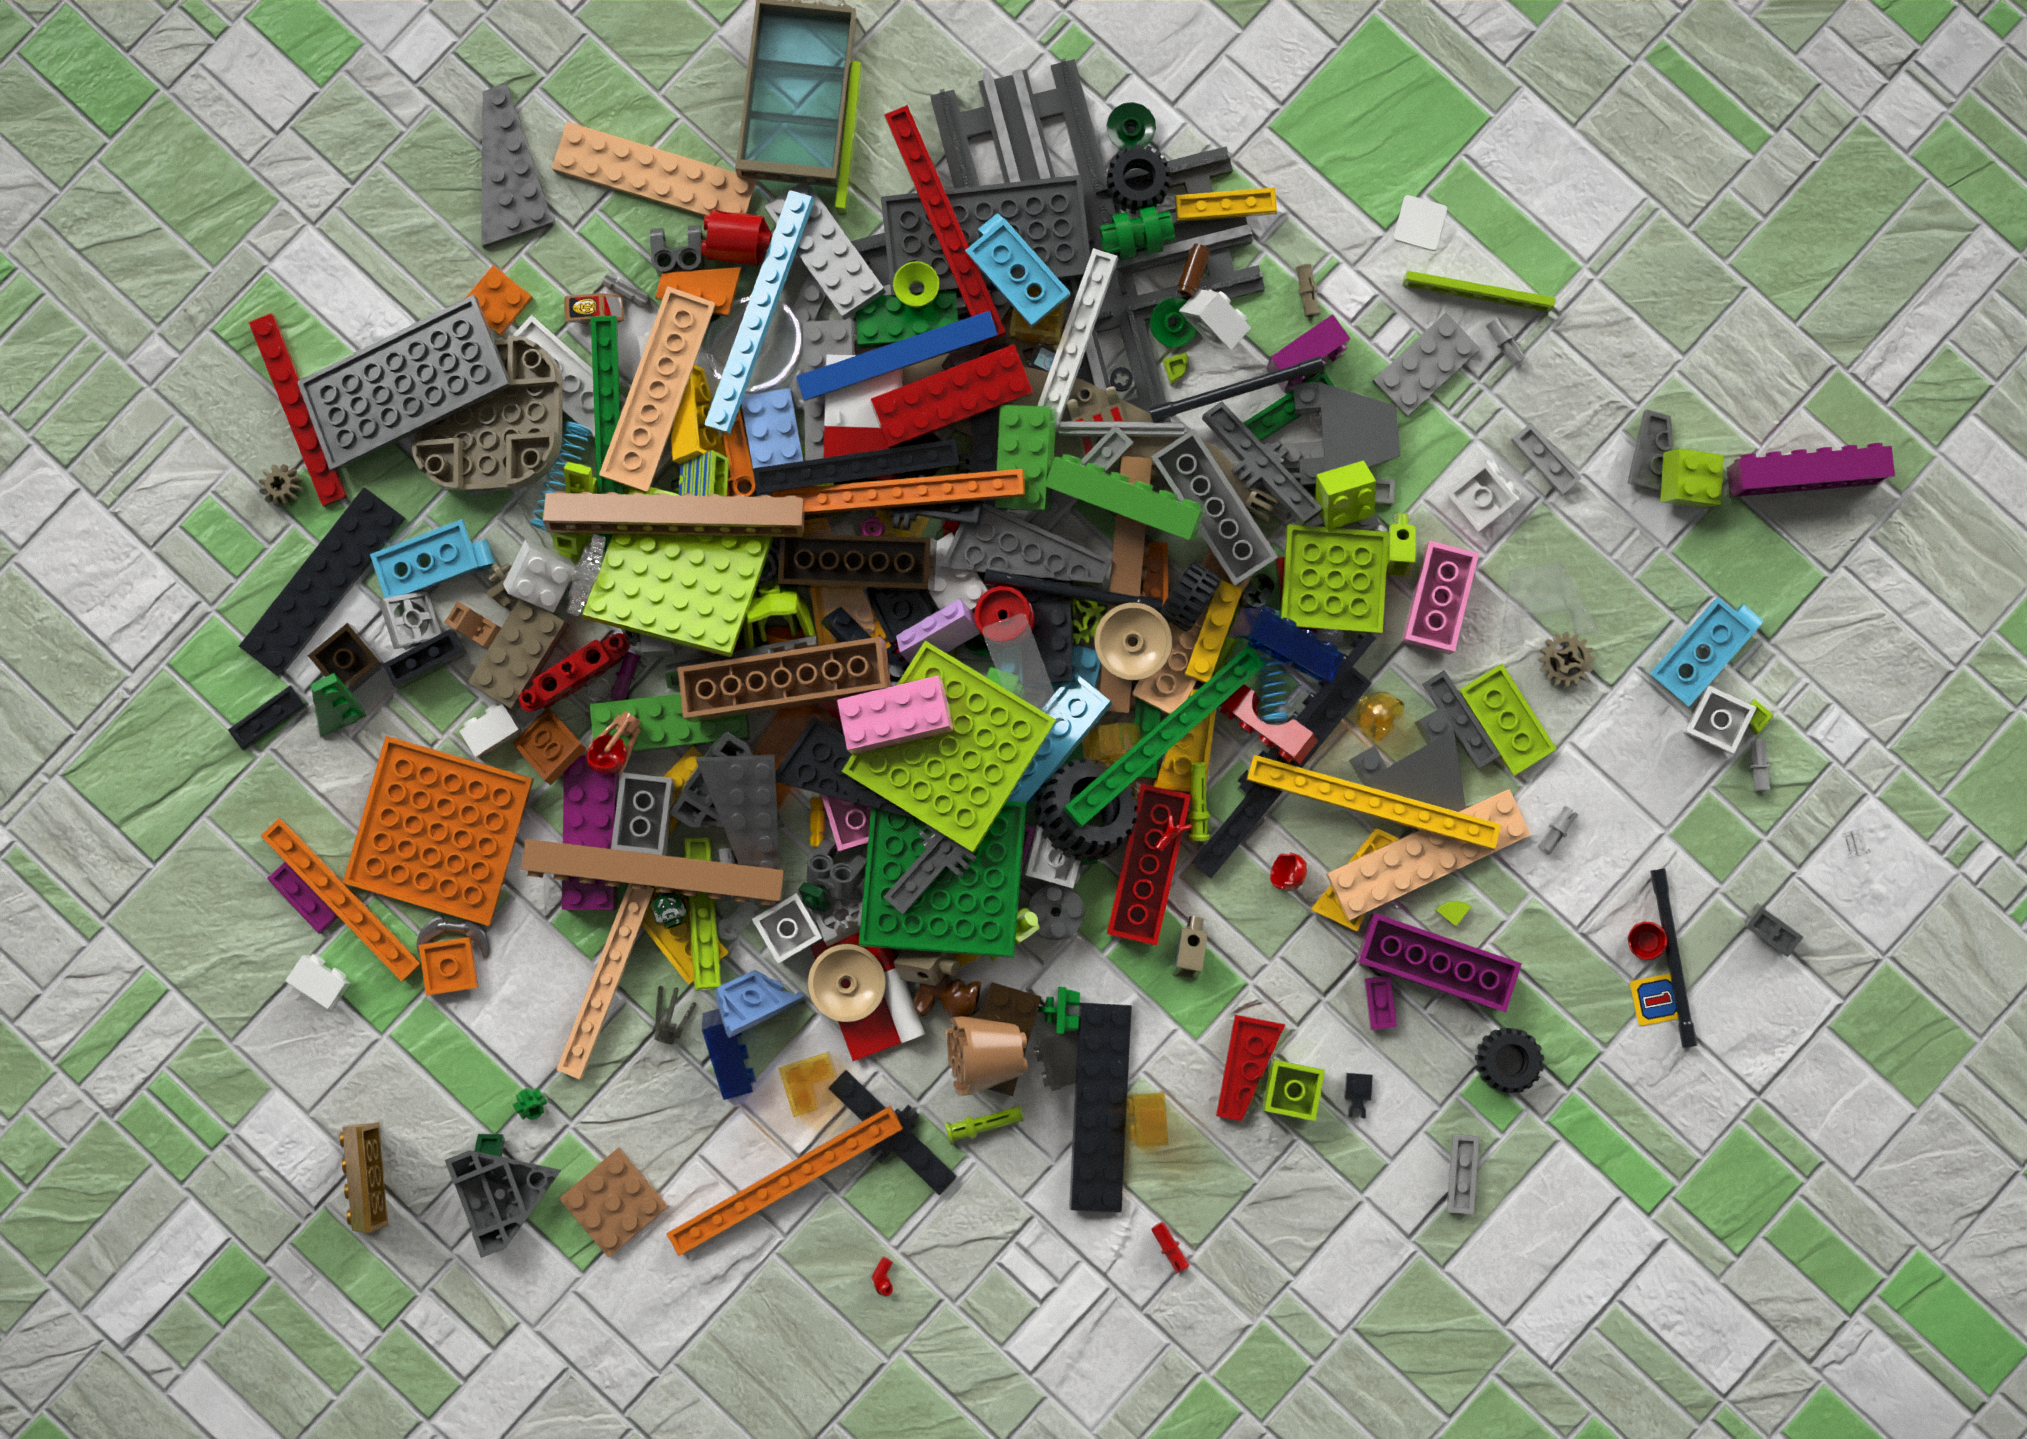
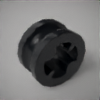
M1119 367L1113 370L1110 376V384L1116 388V391H1127L1132 385L1133 376L1129 369ZM1117 374H1121L1122 377H1128L1125 381L1126 385L1116 384L1114 380H1117Z

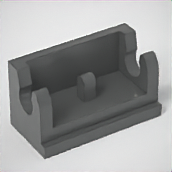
M1757 902L1753 908V914L1745 919V927L1789 957L1803 939V936Z

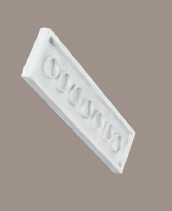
M531 315L512 336L524 337L535 342L554 358L562 376V410L576 423L592 431L591 436L595 439L592 368ZM620 394L622 413L626 398ZM668 437L654 478L673 458L671 455L672 445L670 437Z

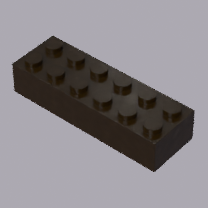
M803 533V537H780L778 584L785 587L934 592L937 541L931 537Z

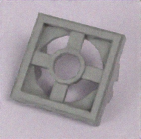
M428 590L384 598L379 601L394 649L404 648V650H407L441 634ZM412 603L418 605L424 612L420 613L414 609ZM398 605L403 606L405 612L402 614V617L394 618L395 608ZM408 612H412L417 616V625H411L407 622L406 615ZM427 620V630L421 635L419 626L422 624V621ZM405 625L411 629L413 638L403 635L398 631L397 626Z
M858 887L853 892V895L846 898L857 903L850 908L842 906L841 900L843 899L833 897L827 888H823L830 904L834 905L835 910L832 916L824 920L823 911L815 909L812 912L827 946L860 932L863 898ZM842 911L849 912V916H846L844 921L836 920L838 913ZM859 913L858 917L855 919L853 915ZM835 924L834 929L829 928V926Z

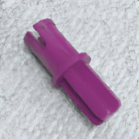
M631 652L625 654L619 672H616L617 679L610 696L611 699L615 701L626 699L631 682L635 681L633 677L641 656Z

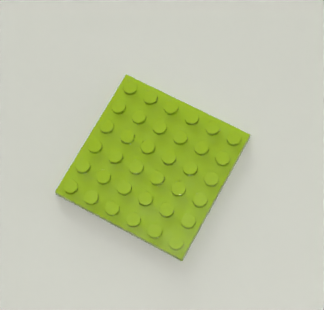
M650 487L648 493L631 488L628 494L657 495L659 493L679 496V494ZM613 534L584 608L583 618L731 657L774 537Z
M924 641L897 685L939 676L944 684L953 731L864 753L852 754L842 772L974 853L1057 720L929 642Z

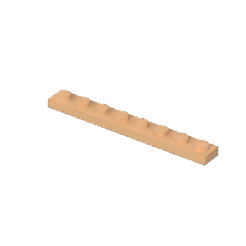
M629 883L556 1070L579 1080L582 1079L656 887L647 885L646 890L631 889V883Z

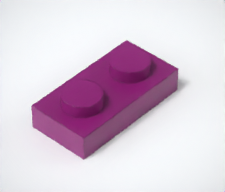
M1391 977L1365 978L1364 985L1370 1030L1397 1027Z

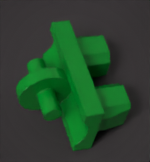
M1058 987L1057 1007H1054V997L1047 996L1046 1006L1038 1007L1039 1012H1046L1045 1022H1053V1012L1057 1013L1056 1033L1064 1034V1031L1078 1030L1079 1016L1065 1015V1005L1079 1006L1080 992L1066 990V987Z

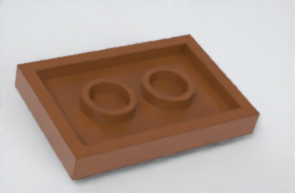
M549 707L513 742V745L550 786L587 749Z

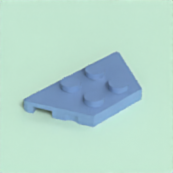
M756 970L717 987L714 994L726 1034L729 1038L802 1003L804 995L800 992L794 995L782 989L784 984L769 979L766 975Z

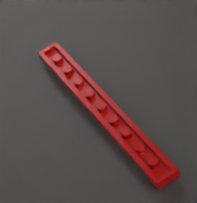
M908 105L884 114L970 316L973 317L987 311L991 313L998 337L983 341L982 344L1006 335L981 273L965 252L969 248Z

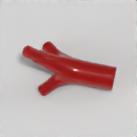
M1169 816L1167 829L1155 846L1163 852L1175 837L1186 830L1192 829V825L1174 826L1173 816Z

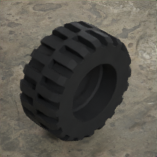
M1083 758L1081 761L1077 759L1069 761L1067 764L1062 765L1042 785V789L1036 797L1038 802L1035 804V813L1039 814L1036 821L1038 827L1043 828L1042 835L1045 839L1048 838L1052 842L1051 846L1055 850L1060 849L1063 851L1062 855L1068 858L1075 856L1077 861L1087 859L1091 862L1109 856L1133 833L1135 829L1134 824L1138 819V813L1134 812L1138 809L1137 800L1132 797L1135 793L1132 787L1128 786L1100 810L1103 819L1102 827H1095L1085 823L1079 828L1063 809L1070 802V793H1081L1108 769L1102 761L1096 760L1093 763L1090 758Z

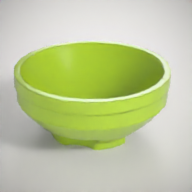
M915 261L904 264L894 276L893 288L895 295L905 306L911 308L925 307L933 302L939 291V277L936 271L926 263ZM916 282L924 286V292L917 296L909 291L911 284Z

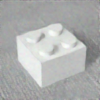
M1198 289L1194 297H1191L1179 310L1211 346L1232 350L1251 329L1246 322L1247 317L1240 310H1234L1229 304L1231 300L1221 291L1218 293L1212 290Z
M525 540L503 585L508 594L554 613L576 567L570 558Z
M1707 686L1684 733L1729 754H1734L1757 707L1714 687Z
M799 893L792 895L752 919L777 964L784 962L823 939L818 925L807 906L803 903Z

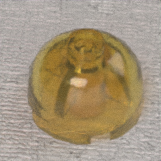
M1384 691L1372 693L1368 697L1363 696L1356 705L1358 709L1356 725L1359 731L1372 742L1381 741L1394 728L1395 725L1391 723L1395 716L1398 718L1402 716L1405 703L1396 696Z

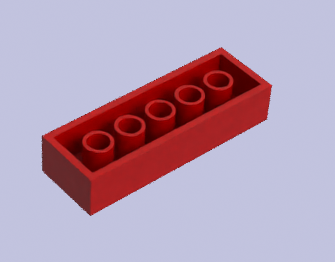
M1015 344L873 397L870 399V403L887 447L890 449L999 408L1000 405H1007L1031 396L1033 391Z
M1140 784L1137 795L1138 809L1134 811L1138 813V819L1134 824L1135 829L1127 839L1106 931L1107 935L1157 946L1183 832L1175 837L1163 852L1155 844L1164 835L1168 826L1169 816H1173L1174 826L1179 825L1181 827L1185 825L1191 798L1190 794Z

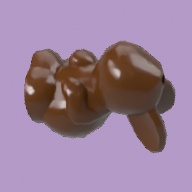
M946 974L939 984L935 986L919 983L920 990L917 992L914 1000V1009L921 1016H926L931 1011L936 1000L941 1001L945 1012L950 1018L968 1017L972 1012L976 1011L982 985L979 981L970 982L966 985L961 979L952 981L950 975Z

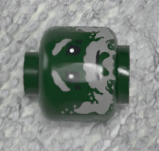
M656 893L657 898L650 904L656 924L664 926V929L683 924V919L688 914L683 896L680 893Z

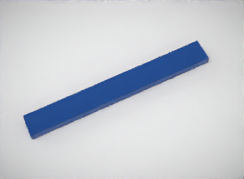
M987 311L797 375L796 378L804 401H808L998 337L991 313Z

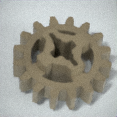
M1564 632L1562 638L1557 633L1553 635L1554 642L1550 639L1545 641L1548 648L1542 647L1539 652L1544 654V657L1538 659V662L1544 663V666L1539 670L1540 672L1547 671L1548 674L1545 679L1554 678L1555 686L1559 685L1561 681L1564 688L1569 687L1570 681L1576 686L1579 684L1578 678L1581 680L1588 678L1585 671H1593V668L1588 665L1590 662L1595 661L1594 657H1589L1588 655L1593 649L1585 648L1584 645L1587 640L1584 639L1579 642V634L1577 633L1572 638H1569L1568 632ZM1567 643L1563 650L1553 649L1558 644ZM1577 649L1581 653L1582 659L1579 658ZM1567 654L1568 660L1571 663L1564 665V659L1561 657ZM1550 660L1553 661L1555 670L1552 668ZM1570 669L1578 670L1575 675L1566 676Z

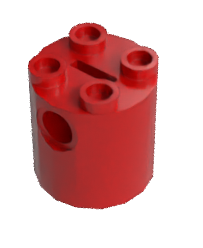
M713 209L712 213L710 212L709 215H705L704 230H707L706 240L702 241L701 255L707 256L708 260H721L736 264L759 266L765 259L772 240V232L764 216L737 212L731 213Z

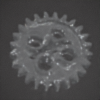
M594 534L588 546L584 547L580 561L576 563L571 577L572 581L568 594L569 602L566 613L579 616L584 605L587 603L602 567L603 548L606 541L604 537Z

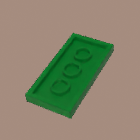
M956 290L939 291L933 302L922 308L905 306L896 296H880L856 312L858 348L886 346L958 322Z

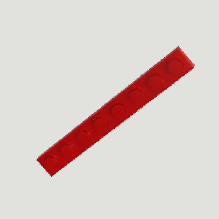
M270 313L248 322L321 505L326 507L348 498L338 472H333L329 469L297 383L300 380L274 314Z

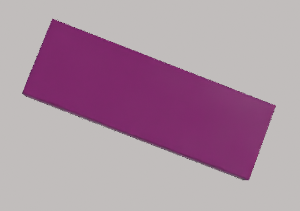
M286 862L267 878L318 934H321L338 918L336 913Z

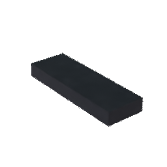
M289 685L229 728L228 731L239 747L245 751L304 709L306 704L294 687Z

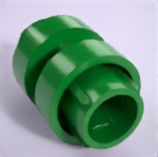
M1153 206L1139 209L1138 218L1129 219L1127 212L1111 215L1112 223L1099 226L1104 252L1109 254L1118 253L1120 260L1136 257V249L1145 248L1148 255L1163 252V243L1175 241L1174 226L1170 212L1157 214Z

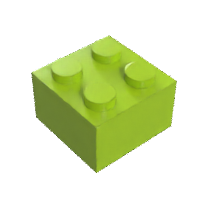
M1681 448L1664 452L1660 503L1701 509L1721 505L1724 455Z
M1364 460L1316 475V501L1323 508L1318 515L1327 530L1374 516L1376 480Z
M1271 1059L1262 1110L1316 1121L1325 1070Z

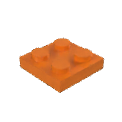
M494 265L467 295V297L475 295L478 298L488 326L500 336L505 333L533 299L530 294Z
M471 937L419 945L426 996L479 987Z

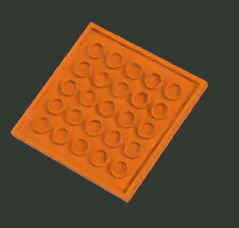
M385 736L343 883L491 926L534 778Z

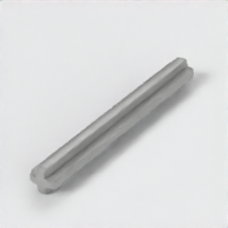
M1061 421L1058 428L1060 436H1105L1114 425H1117L1128 437H1182L1185 432V426L1182 422Z

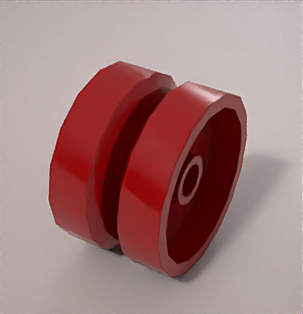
M998 586L989 589L980 596L975 606L974 618L977 628L990 642L1000 647H1013L1021 644L1030 636L1034 628L1035 614L1031 604L1021 592L1012 587ZM1005 613H1008L1007 618L1004 619V620H1001V618H1004V617H1005Z

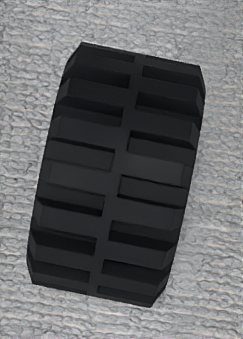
M1136 144L1135 149H1132L1131 146L1125 147L1124 152L1120 150L1116 154V158L1111 160L1110 167L1108 168L1107 187L1109 197H1113L1112 202L1115 205H1121V210L1126 211V209H1130V214H1136V211H1139V209L1153 206L1156 209L1157 204L1161 205L1169 190L1171 171L1170 167H1167V160L1165 157L1161 158V153L1158 150L1155 153L1152 152V147L1148 145L1146 149H1141V144ZM1132 169H1143L1150 173L1153 178V184L1146 190H1133L1124 182V175Z
M1197 562L1191 563L1166 599L1160 614L1185 632L1189 631L1220 586L1221 578Z
M1500 1028L1499 1030L1491 1031V1034L1488 1036L1485 1035L1482 1039V1044H1478V1054L1475 1055V1060H1477L1476 1070L1480 1072L1482 1081H1485L1489 1087L1505 1093L1524 1092L1526 1088L1530 1089L1533 1086L1532 1083L1539 1080L1540 1076L1538 1075L1544 1069V1066H1541L1542 1061H1544V1055H1541L1540 1050L1542 1048L1540 1044L1535 1042L1536 1039L1528 1035L1527 1032L1515 1028ZM1506 1045L1516 1046L1523 1057L1520 1070L1512 1076L1500 1073L1496 1066L1497 1053Z

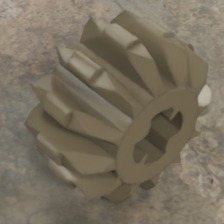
M282 464L280 469L278 466L272 465V473L264 470L263 474L267 478L259 479V483L264 485L259 492L262 495H266L264 499L266 502H273L276 507H280L283 502L288 507L290 506V498L295 501L299 499L295 493L303 491V488L298 486L303 480L300 476H296L297 470L294 468L288 469L286 464ZM280 481L285 483L282 485V490L277 489L280 486Z

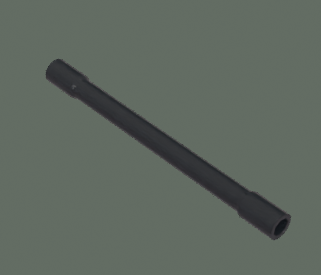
M1321 356L1277 371L1175 402H1167L1149 408L1152 421L1157 422L1174 417L1182 412L1251 391L1325 371Z
M986 569L983 583L1116 606L1126 603H1141L1154 608L1159 613L1163 603V599L1092 589L1017 576L1008 572Z
M1666 869L1651 870L1650 874L1657 899L1661 927L1667 936L1666 955L1678 1015V1028L1682 1048L1698 1046L1694 1023L1691 1019L1670 904Z

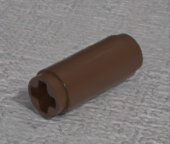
M1194 244L1190 249L1178 283L1177 292L1186 297H1194L1210 256V249L1208 247Z

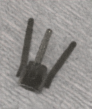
M663 986L658 987L656 1017L653 1031L656 1032L655 1040L672 1045L675 1038L680 1039L682 1030L697 1005L696 1002H692L679 1026L676 1028L677 1023L671 1020L679 992L678 988H674L666 1020L661 1021Z

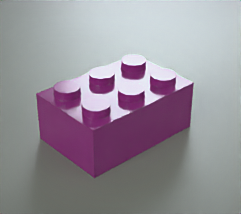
M1332 314L1272 355L1266 368L1269 372H1273L1321 356L1323 365L1329 360L1335 362L1345 354L1344 352L1348 349L1347 344L1351 338ZM1307 376L1278 383L1283 392L1288 388L1293 391V384L1304 383L1303 380Z

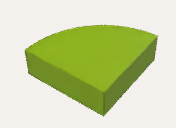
M1187 352L1162 360L1169 385L1177 382L1185 373L1188 363Z
M1753 699L1750 705L1757 708L1748 725L1751 731L1758 735L1774 715L1756 699Z
M1450 901L1440 905L1435 911L1456 927L1472 906L1461 901Z

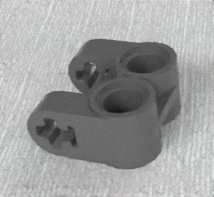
M701 225L688 226V246L678 250L666 248L664 228L650 229L651 262L659 277H661L662 273L704 270V255H701L703 241ZM688 258H696V262L693 265H685V261ZM663 260H671V264L668 267H660V263Z
M825 838L807 861V883L821 889L828 887L830 894L835 898H849L865 878L867 857L858 854L850 865L846 863L834 865L833 859L837 852V845Z

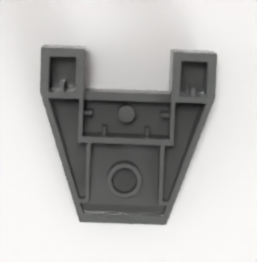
M1320 382L1293 384L1295 415L1321 413L1324 457L1299 459L1300 484L1304 489L1316 488L1317 474L1363 460L1368 468L1371 469L1400 457L1396 405Z
M1441 708L1415 722L1427 745L1391 766H1386L1375 745L1349 760L1359 779L1367 787L1456 812L1466 808L1454 729Z

